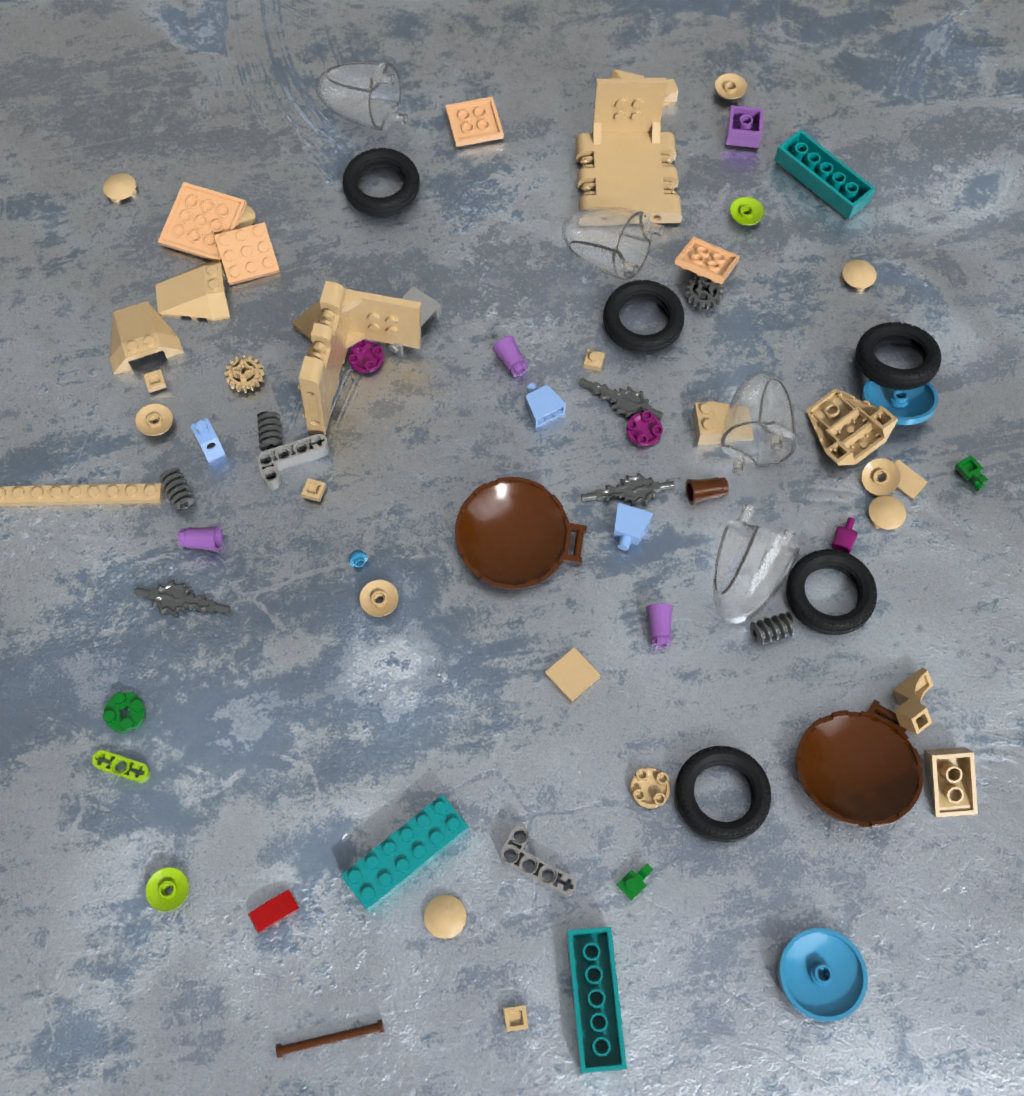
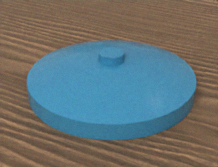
M868 379L864 385L862 400L869 401L871 405L886 408L898 418L897 425H914L932 417L938 405V394L929 382L911 390H895L877 385Z
M812 928L800 932L784 946L778 962V980L785 998L796 1011L809 1019L821 1022L843 1019L851 1015L860 1006L865 997L868 984L865 961L857 947L847 937L834 930Z

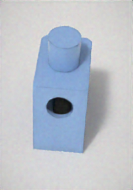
M530 383L526 387L529 394L525 396V406L535 428L565 414V402L548 385L538 388L535 383Z
M208 418L201 419L190 425L208 462L226 455ZM213 443L214 447L208 448L207 445Z
M618 503L613 538L619 540L617 547L627 551L630 543L639 545L651 524L653 513Z

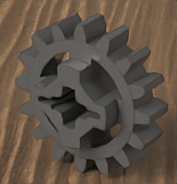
M694 276L693 281L689 280L688 285H686L685 298H688V303H693V308L699 306V310H701L702 307H705V310L708 311L709 307L714 309L715 305L720 304L724 288L720 287V283H714L708 278L700 276L698 279Z

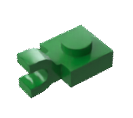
M972 455L956 464V470L966 481L972 479L978 491L985 487L984 483L988 479L981 474L984 468Z
M647 863L637 874L631 870L616 885L632 901L647 886L643 880L653 869Z

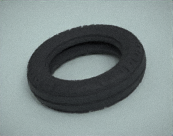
M374 148L358 154L349 162L344 171L342 183L344 194L355 209L370 216L384 217L398 214L413 203L419 191L420 178L415 164L405 154L390 148ZM380 167L394 169L405 179L402 188L395 194L387 197L369 196L358 187V182L363 174Z
M635 280L621 285L609 296L604 306L603 322L609 337L622 349L637 354H652L668 348L677 340L684 326V309L678 296L667 286L650 280ZM638 299L650 300L663 307L668 316V323L657 333L641 335L631 332L622 324L619 312L630 301Z
M887 322L870 328L862 335L856 347V361L861 372L869 380L875 382V384L882 387L885 386L888 389L911 390L927 384L934 378L941 365V351L935 339L923 329L921 330V328L907 323L902 324V322ZM885 343L904 344L916 350L921 355L923 363L911 369L893 368L882 363L874 355L873 350Z
M823 549L805 555L793 566L787 578L786 596L791 611L803 625L821 634L843 635L857 630L871 617L877 602V588L871 572L858 558L844 551ZM820 569H834L844 573L852 580L857 589L858 600L856 607L851 612L840 616L827 615L818 611L807 599L805 593L806 578L811 573Z
M712 746L696 752L683 764L675 783V800L682 818L696 833L713 841L734 842L750 836L763 824L771 806V787L765 771L749 754L729 746ZM713 766H727L741 773L751 789L752 799L748 812L740 819L731 822H721L708 817L699 808L694 795L695 781L701 772Z

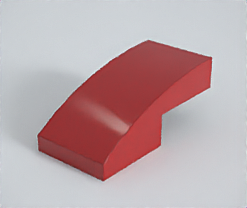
M287 890L250 912L248 916L259 934L276 925L283 918L297 912L299 907L290 890Z

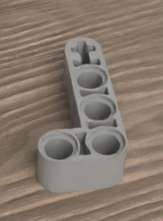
M316 434L260 452L257 456V463L266 487L275 490L281 486L282 480L279 471L326 456L330 451L328 440L325 435Z
M521 825L514 827L500 853L502 864L562 897L568 898L573 896L577 887L575 878L524 851L529 842V831ZM521 832L525 834L526 838L524 841L518 842L514 839V835ZM512 851L516 854V858L508 861L504 858V854ZM526 861H531L534 863L535 868L531 871H526L523 868V864ZM550 871L554 878L551 881H545L542 878L543 872ZM557 876L561 877L559 882L563 884L570 882V887L572 889L568 888L567 891H564V886L560 883L557 884V887L554 886V884L557 881Z

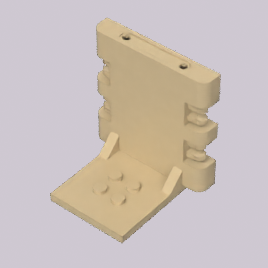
M666 78L596 79L592 133L579 134L576 137L575 143L576 162H580L583 165L577 174L578 189L584 191L579 199V225L681 223L680 196L673 191L675 188H678V170L671 164L676 159L675 136L671 132H660Z
M325 281L320 299L321 315H317L316 323L313 324L311 331L312 346L308 347L307 356L304 357L298 384V390H301L304 407L303 418H306L309 435L326 434L331 415V404L339 385L341 366L345 362L350 346L363 339L389 344L398 343L406 347L420 349L421 302L345 289L339 283Z

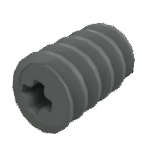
M268 411L259 413L257 415L260 450L265 451L281 446L283 441L281 440L282 434L280 433L282 431L280 427V414Z
M172 468L161 474L160 482L172 508L178 510L188 508L195 503V499L192 497V492L189 491L190 487L187 485L186 479H184V474L180 473L179 468Z
M789 611L786 614L774 615L771 619L765 618L764 621L758 620L756 623H750L752 637L755 641H759L761 645L765 644V638L768 643H772V636L778 641L779 634L785 639L787 637L786 632L790 636H794V620Z

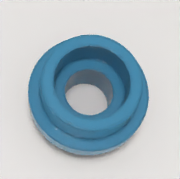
M355 550L349 555V564L352 567H361L368 560L367 554L362 550Z

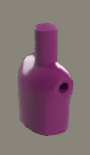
M849 517L845 527H837L831 544L834 550L846 553L851 552L858 535L857 531L852 529L855 523L854 518Z

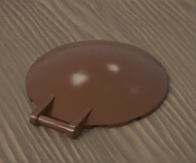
M503 477L479 486L464 501L456 519L455 540L461 559L476 577L495 587L523 589L537 585L549 578L562 562L582 564L581 551L587 526L569 523L558 498L546 490L543 485L525 478ZM571 532L576 533L573 555L568 554Z
M877 700L873 701L867 712L861 711L859 713L843 710L832 712L829 716L819 718L803 734L796 754L798 777L804 791L812 802L830 817L859 827L884 826L905 816L917 802L924 780L921 768L922 761L917 749L913 748L908 740L909 737L905 734L907 729L902 726L899 727L876 714L875 711L899 724L896 714L880 705V702Z

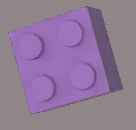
M731 105L727 123L726 145L759 148L764 109Z

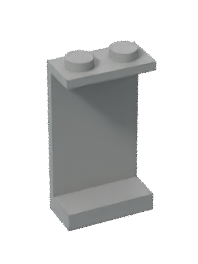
M412 286L401 298L421 302V326L432 315L437 318L441 314V304L415 286ZM377 341L379 344L383 343L388 346L392 353H398L401 356L404 354L403 344H389Z

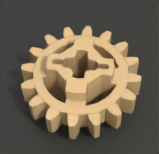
M243 355L242 359L235 357V362L229 361L231 366L225 367L227 371L224 372V375L231 389L236 388L237 392L243 389L244 393H247V389L254 391V386L260 387L259 382L264 381L262 376H265L262 363H259L257 358L253 360V357L250 355L246 359L245 355Z

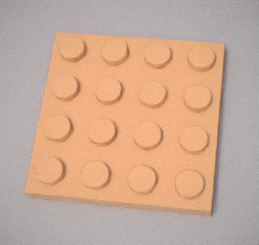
M183 182L158 243L162 246L208 260L221 261L214 235L236 230L247 202L240 198Z

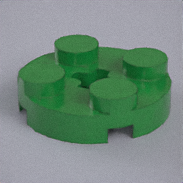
M117 692L107 702L103 713V719L113 731L123 734L133 729H138L146 717L143 701L137 695L130 692ZM128 708L129 715L121 717V711Z

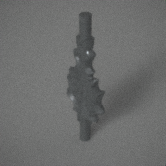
M583 378L579 381V385L590 389L594 394H600V400L608 399L610 403H615L611 408L617 409L616 413L625 414V418L646 410L651 411L660 420L663 417L664 413L648 405L649 399H644L642 390L635 392L631 387L627 386V390L619 388V391H617L616 389H609L606 384L592 383Z
M637 473L635 477L626 475L627 480L620 479L623 485L617 484L616 487L606 485L605 490L599 489L593 493L581 494V500L583 502L590 500L602 501L605 499L606 502H609L613 498H618V500L623 498V502L631 501L630 506L640 502L647 506L651 498L655 499L656 493L660 492V490L673 489L674 482H654L652 477L646 479L640 473Z
M172 580L166 586L159 584L157 589L151 588V590L136 587L134 592L135 595L148 597L152 600V607L157 606L161 615L168 611L177 617L178 611L186 612V608L189 610L195 608L201 613L206 610L208 612L218 611L229 614L231 606L218 604L212 599L206 600L205 594L195 596L194 593L189 594L192 587L185 588L186 583L176 584L175 580Z

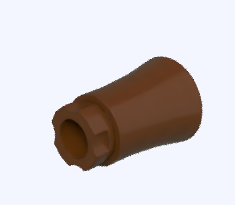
M725 477L687 479L686 495L691 505L729 494V484Z

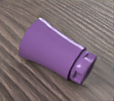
M506 336L493 346L492 350L501 359L513 377L521 376L528 370L526 361L513 336Z
M220 526L181 528L180 532H178L179 546L219 552L223 542L222 529Z
M651 604L646 606L652 647L664 648L671 645L673 606L670 604Z

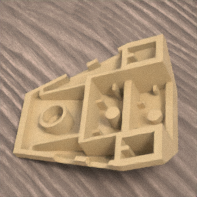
M222 260L205 262L155 284L158 314L180 318L181 316H188L191 319L206 318L207 321L230 319L229 303L225 294L223 278L225 271Z
M148 301L113 312L109 360L114 375L132 370L130 361L164 351L166 358L184 353L179 337Z
M833 389L806 410L826 455L838 466L856 465L887 441L898 421V418L886 408L871 405L869 401H861L856 399L855 396L838 389Z

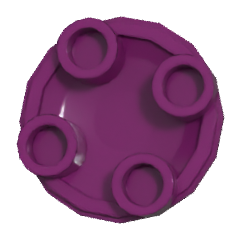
M361 340L350 349L348 358L349 363L355 370L369 373L377 370L382 365L384 354L382 347L376 343Z
M646 410L636 413L629 418L626 432L633 443L640 446H650L660 439L663 428L659 419L651 411Z

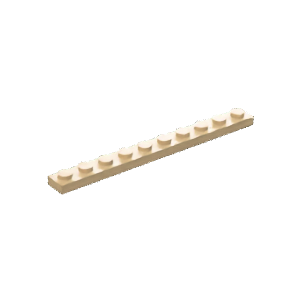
M161 483L0 486V507L162 503L163 486Z

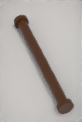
M378 1020V1023L286 1045L276 1044V1054L278 1058H282L285 1054L377 1032L383 1034L385 1033L383 1020Z

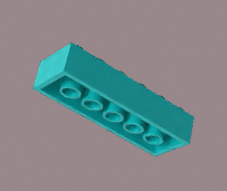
M801 129L777 148L774 161L847 220L871 202L876 188Z
M441 794L344 872L341 877L367 912L370 913L469 832V826L445 796Z
M611 927L567 930L580 1074L627 1069L612 929Z

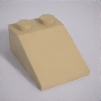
M715 401L695 403L692 415L697 445L752 441L746 407Z
M966 747L924 750L925 770L934 816L947 817L978 814L974 752Z

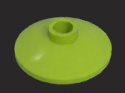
M741 197L731 204L730 214L739 224L754 225L762 220L764 208L754 198Z
M171 867L155 872L146 885L148 903L154 909L162 912H169L179 908L185 902L189 893V882L186 875L182 871ZM172 887V893L166 894L167 888Z

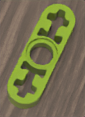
M105 750L97 751L92 756L93 766L100 771L137 783H144L150 778L151 771L144 763ZM99 758H106L111 762V765L104 762L100 763L98 760ZM122 761L126 762V769L122 772H117V764ZM132 768L137 771H141L142 769L145 773L144 775H139L138 777V775L134 772H131Z

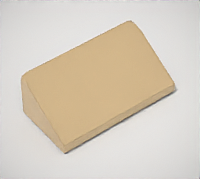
M897 459L895 464L899 468L901 475L897 488L913 500L924 489L927 481Z

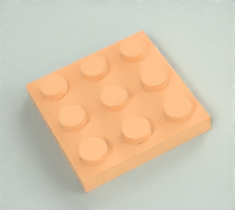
M493 97L445 105L456 147L504 138Z
M265 222L214 235L229 286L280 272Z
M693 236L677 256L674 264L682 269L690 270L698 276L706 277L714 283L723 284L737 265L740 256Z

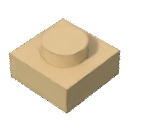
M588 349L583 368L601 372L605 353Z
M161 369L143 375L149 393L167 388Z
M308 478L301 493L302 497L320 502L326 488V483Z
M526 1005L504 1008L507 1032L529 1029Z

